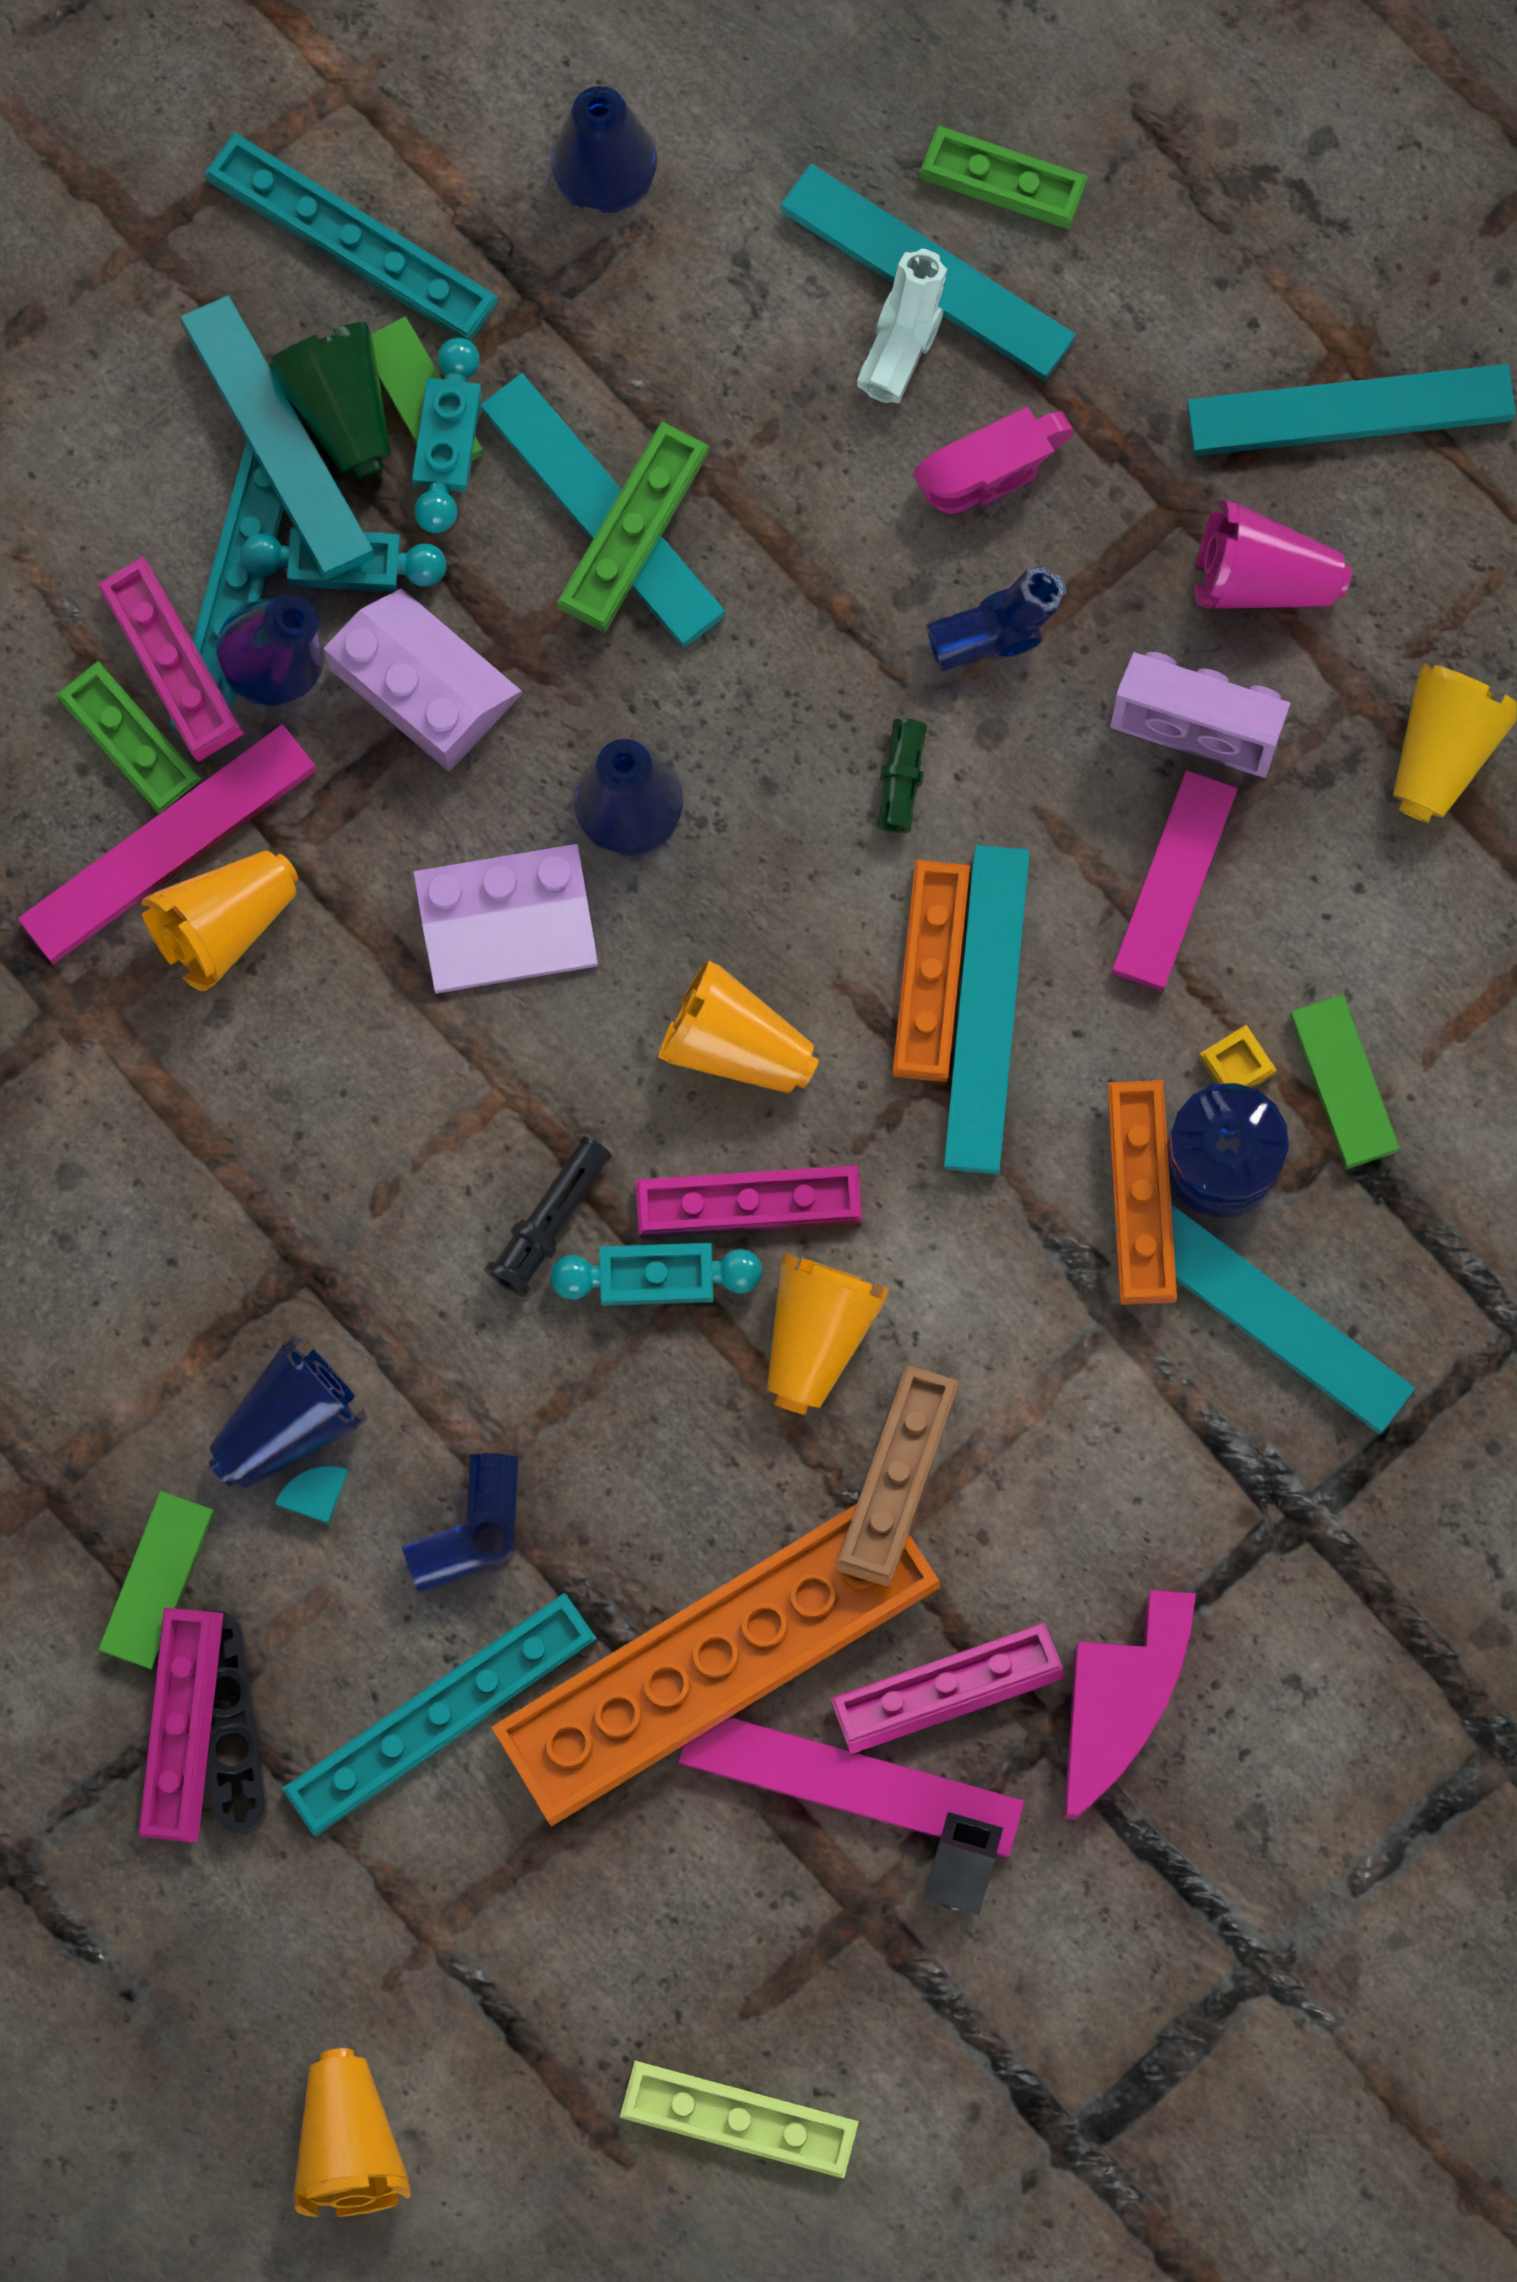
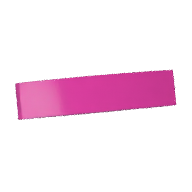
M1150 1590L1146 1597L1143 1646L1077 1642L1074 1655L1064 1819L1076 1820L1118 1781L1148 1740L1168 1704L1181 1672L1191 1634L1196 1593Z

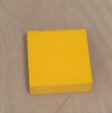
M1247 1025L1199 1054L1200 1061L1228 1103L1271 1078L1277 1071Z

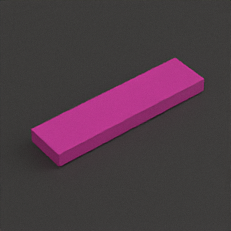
M142 556L97 584L192 756L200 762L244 735L242 727L149 562Z
M1186 770L1112 970L1113 975L1164 993L1238 788Z
M858 1165L636 1180L639 1238L862 1224Z
M164 1607L139 1837L183 1842H198L223 1613Z
M1042 1623L830 1698L851 1755L1065 1679V1674L1046 1625Z

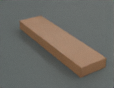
M909 1365L905 1366L840 1552L836 1571L891 1588L954 1405L960 1381Z

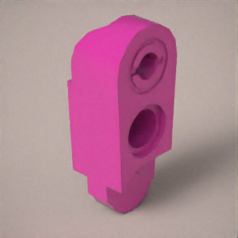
M1027 406L941 448L923 460L915 468L912 475L926 500L938 511L951 515L963 512L978 503L982 508L1035 480L1040 464L1054 453L1056 449L1065 444L1073 436L1074 430L1063 412L1048 413L1035 419Z

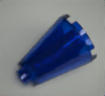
M594 86L581 92L573 103L552 149V173L559 191L573 205L583 209L584 206L601 209V213H615L632 207L648 193L657 168V151L651 135L622 96L612 88Z
M284 594L253 600L234 610L226 619L218 634L215 653L218 665L220 664L221 670L227 679L226 682L233 692L251 703L270 707L284 705V703L296 700L308 693L319 679L325 661L324 641L317 612L307 599L295 594Z
M618 739L607 744L583 771L575 789L574 808L580 828L593 844L602 849L605 848L610 851L619 852L620 855L635 856L653 851L670 839L681 817L683 792L676 773L663 759L637 741Z
M291 1336L283 1343L209 1446L214 1456L209 1461V1465L214 1473L229 1487L238 1483L240 1486L248 1488L358 1429L367 1421L364 1409L360 1410L356 1415L353 1413L348 1403L356 1396L333 1367L314 1349L306 1356L296 1349L303 1342L297 1336Z

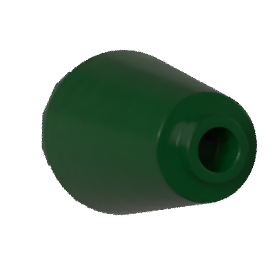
M356 322L333 328L335 335L318 339L316 335L306 338L277 353L270 359L272 363H268L272 371L271 374L342 475L353 473L355 480L365 479L385 469L383 460L391 456L372 333L366 322Z

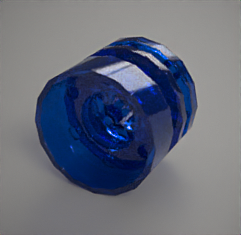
M1238 1083L1214 1084L1193 1094L1177 1112L1167 1144L1170 1184L1177 1197L1193 1210L1216 1218L1240 1216L1260 1206L1274 1189L1289 1149L1287 1124L1277 1105L1259 1090ZM1220 1135L1226 1141L1234 1137L1240 1141L1236 1153L1230 1148L1223 1152L1217 1149L1221 1138Z

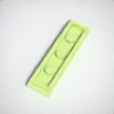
M638 2061L634 2062L620 2114L622 2119L842 2179L845 2177L859 2123L856 2120Z

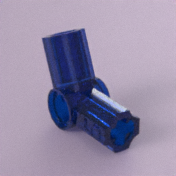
M1044 566L1029 568L1010 588L988 596L981 601L979 607L926 624L930 647L941 672L996 653L998 657L1006 658L1020 655L1038 646L1043 641L1040 632L1041 626L1059 609V602L1067 593L1061 576L1052 574Z
M502 1453L470 1454L466 1523L401 1546L418 1594L486 1569H501L513 1559L517 1549L515 1534L519 1477L518 1456ZM493 1527L505 1533V1544L497 1553L487 1555L476 1550V1537L484 1529Z

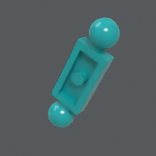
M452 338L446 341L438 351L437 364L439 370L445 376V380L427 378L412 482L414 487L428 488V491L418 498L414 507V515L418 525L430 533L445 532L456 521L457 505L449 495L450 491L463 493L468 491L482 388L481 384L466 382L478 370L480 355L476 346L464 338Z
M291 528L289 546H282L275 537L260 533L249 537L244 542L240 553L244 568L254 576L267 577L276 573L280 567L288 568L287 583L288 586L393 593L397 591L398 575H406L417 586L430 587L441 581L447 568L446 558L438 547L423 543L412 547L407 553H399L400 535L363 532L373 548L374 559L327 581L321 575L296 528Z
M711 1243L599 1247L600 1265H591L585 1258L578 1255L564 1256L553 1265L550 1273V1282L558 1295L570 1300L582 1298L592 1288L600 1287L602 1306L714 1302V1283H722L727 1290L737 1294H744L754 1290L762 1279L763 1268L759 1258L751 1251L745 1249L730 1251L721 1261H712Z

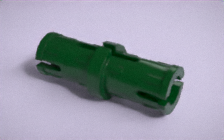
M903 718V725L902 720H893L887 764L881 767L880 780L884 781L876 827L891 833H901V827L902 832H911L917 787L923 784L924 772L920 771L927 725L915 719Z

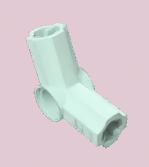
M923 248L913 253L905 252L898 264L893 289L884 304L875 332L877 337L872 348L869 350V355L861 368L857 380V387L865 391L871 398L884 403L894 402L899 404L921 354L928 353L935 339L944 312L943 308L938 307L942 297L947 268L942 265L939 254Z

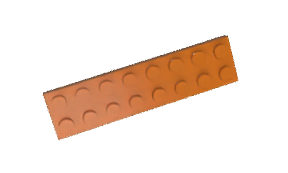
M857 1504L493 1725L491 1728L550 1826L552 1827L940 1589L939 1579L911 1536L909 1535L891 1588L836 1571L837 1561Z

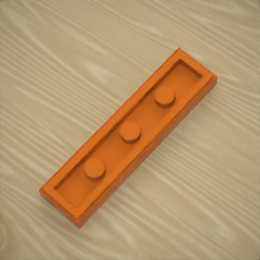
M915 860L892 1077L948 1082L970 865Z
M1164 1080L1108 1082L1107 1103L1119 1305L1176 1303L1177 1291Z

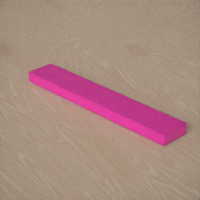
M283 724L21 915L18 918L19 922L51 964L54 965L317 771L315 764Z
M730 1717L685 1744L678 1762L682 1766L939 1839L941 1838L948 1812L1003 1827L996 1855L1006 1858L1010 1857L1025 1802L854 1753L850 1755V1752L847 1750Z

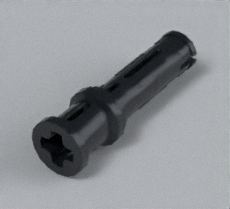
M583 1136L579 1146L568 1159L558 1176L553 1180L528 1220H520L519 1223L513 1225L511 1228L513 1237L495 1262L487 1263L484 1271L507 1290L521 1297H526L530 1291L528 1283L545 1258H552L556 1253L557 1243L554 1239L580 1204L606 1162L611 1159L612 1154L595 1140ZM577 1172H579L580 1177L578 1178L574 1186L571 1188V1190L569 1191V1193L567 1194L559 1208L555 1209V1204L558 1202V1200L560 1199V1197L562 1196V1194L564 1193L572 1179L575 1177ZM546 1219L548 1221V1224L546 1225L544 1230H541L540 1226ZM526 1251V1256L524 1257L518 1268L515 1269V1263L520 1258L522 1253Z

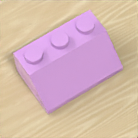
M402 588L360 609L323 648L328 667L334 674L448 772L460 762L522 695V691Z
M1133 652L1116 694L1110 728L1263 778L1267 777L1291 702L1281 700V695L1278 692L1267 687L1254 685L1247 689L1229 683L1228 677L1211 669H1199L1195 672L1176 666L1177 662L1173 658L1162 653L1147 652L1146 655Z
M578 844L414 871L422 927L435 994L598 966Z

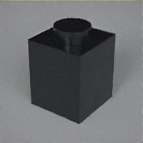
M948 1812L923 1899L937 1902L950 1910H964L979 1915L1003 1827Z

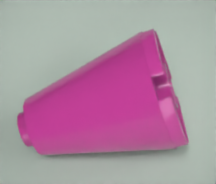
M1224 499L1218 502L1223 512L1213 510L1209 516L1197 556L1196 568L1205 570V584H1194L1196 604L1209 609L1330 607L1335 603L1337 597H1345L1349 589L1352 571L1350 566L1345 565L1343 553L1237 502Z

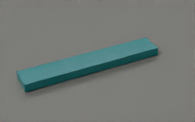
M235 132L204 173L206 181L456 338H464L472 342L499 304L497 295Z
M813 164L809 165L781 203V212L891 284H894L898 264L905 252L913 253L923 248L939 254L942 265L947 268L946 280L943 285L944 289L938 307L944 310L942 317L1043 382L1048 380L1075 342V333Z
M229 295L180 316L182 328L324 580L327 581L374 559L373 548L282 388L271 374L272 371Z
M1509 364L1188 399L1186 405L1193 457L1514 421L1516 416Z
M521 373L480 404L481 412L587 537L593 541L622 489L525 375ZM661 536L633 584L632 590L677 643L685 649L725 618V610Z
M247 441L193 636L195 646L232 711L269 576H254L244 568L240 557L241 548L249 537L260 533L269 534L279 541L286 515L282 503ZM171 718V728L174 730H178Z
M975 845L944 1170L999 1175L1030 855V850Z
M1171 1204L1176 1281L1380 1435L1413 1393L1415 1387ZM1114 1225V1226L1112 1227V1229H1111V1232H1112L1114 1235H1115V1225Z
M563 1593L282 1789L309 1830L316 1837L595 1644L597 1638L568 1596Z

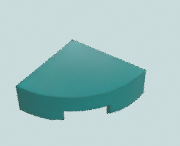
M334 1466L317 1467L307 1470L293 1478L283 1488L275 1504L277 1507L330 1525L349 1471L348 1469Z

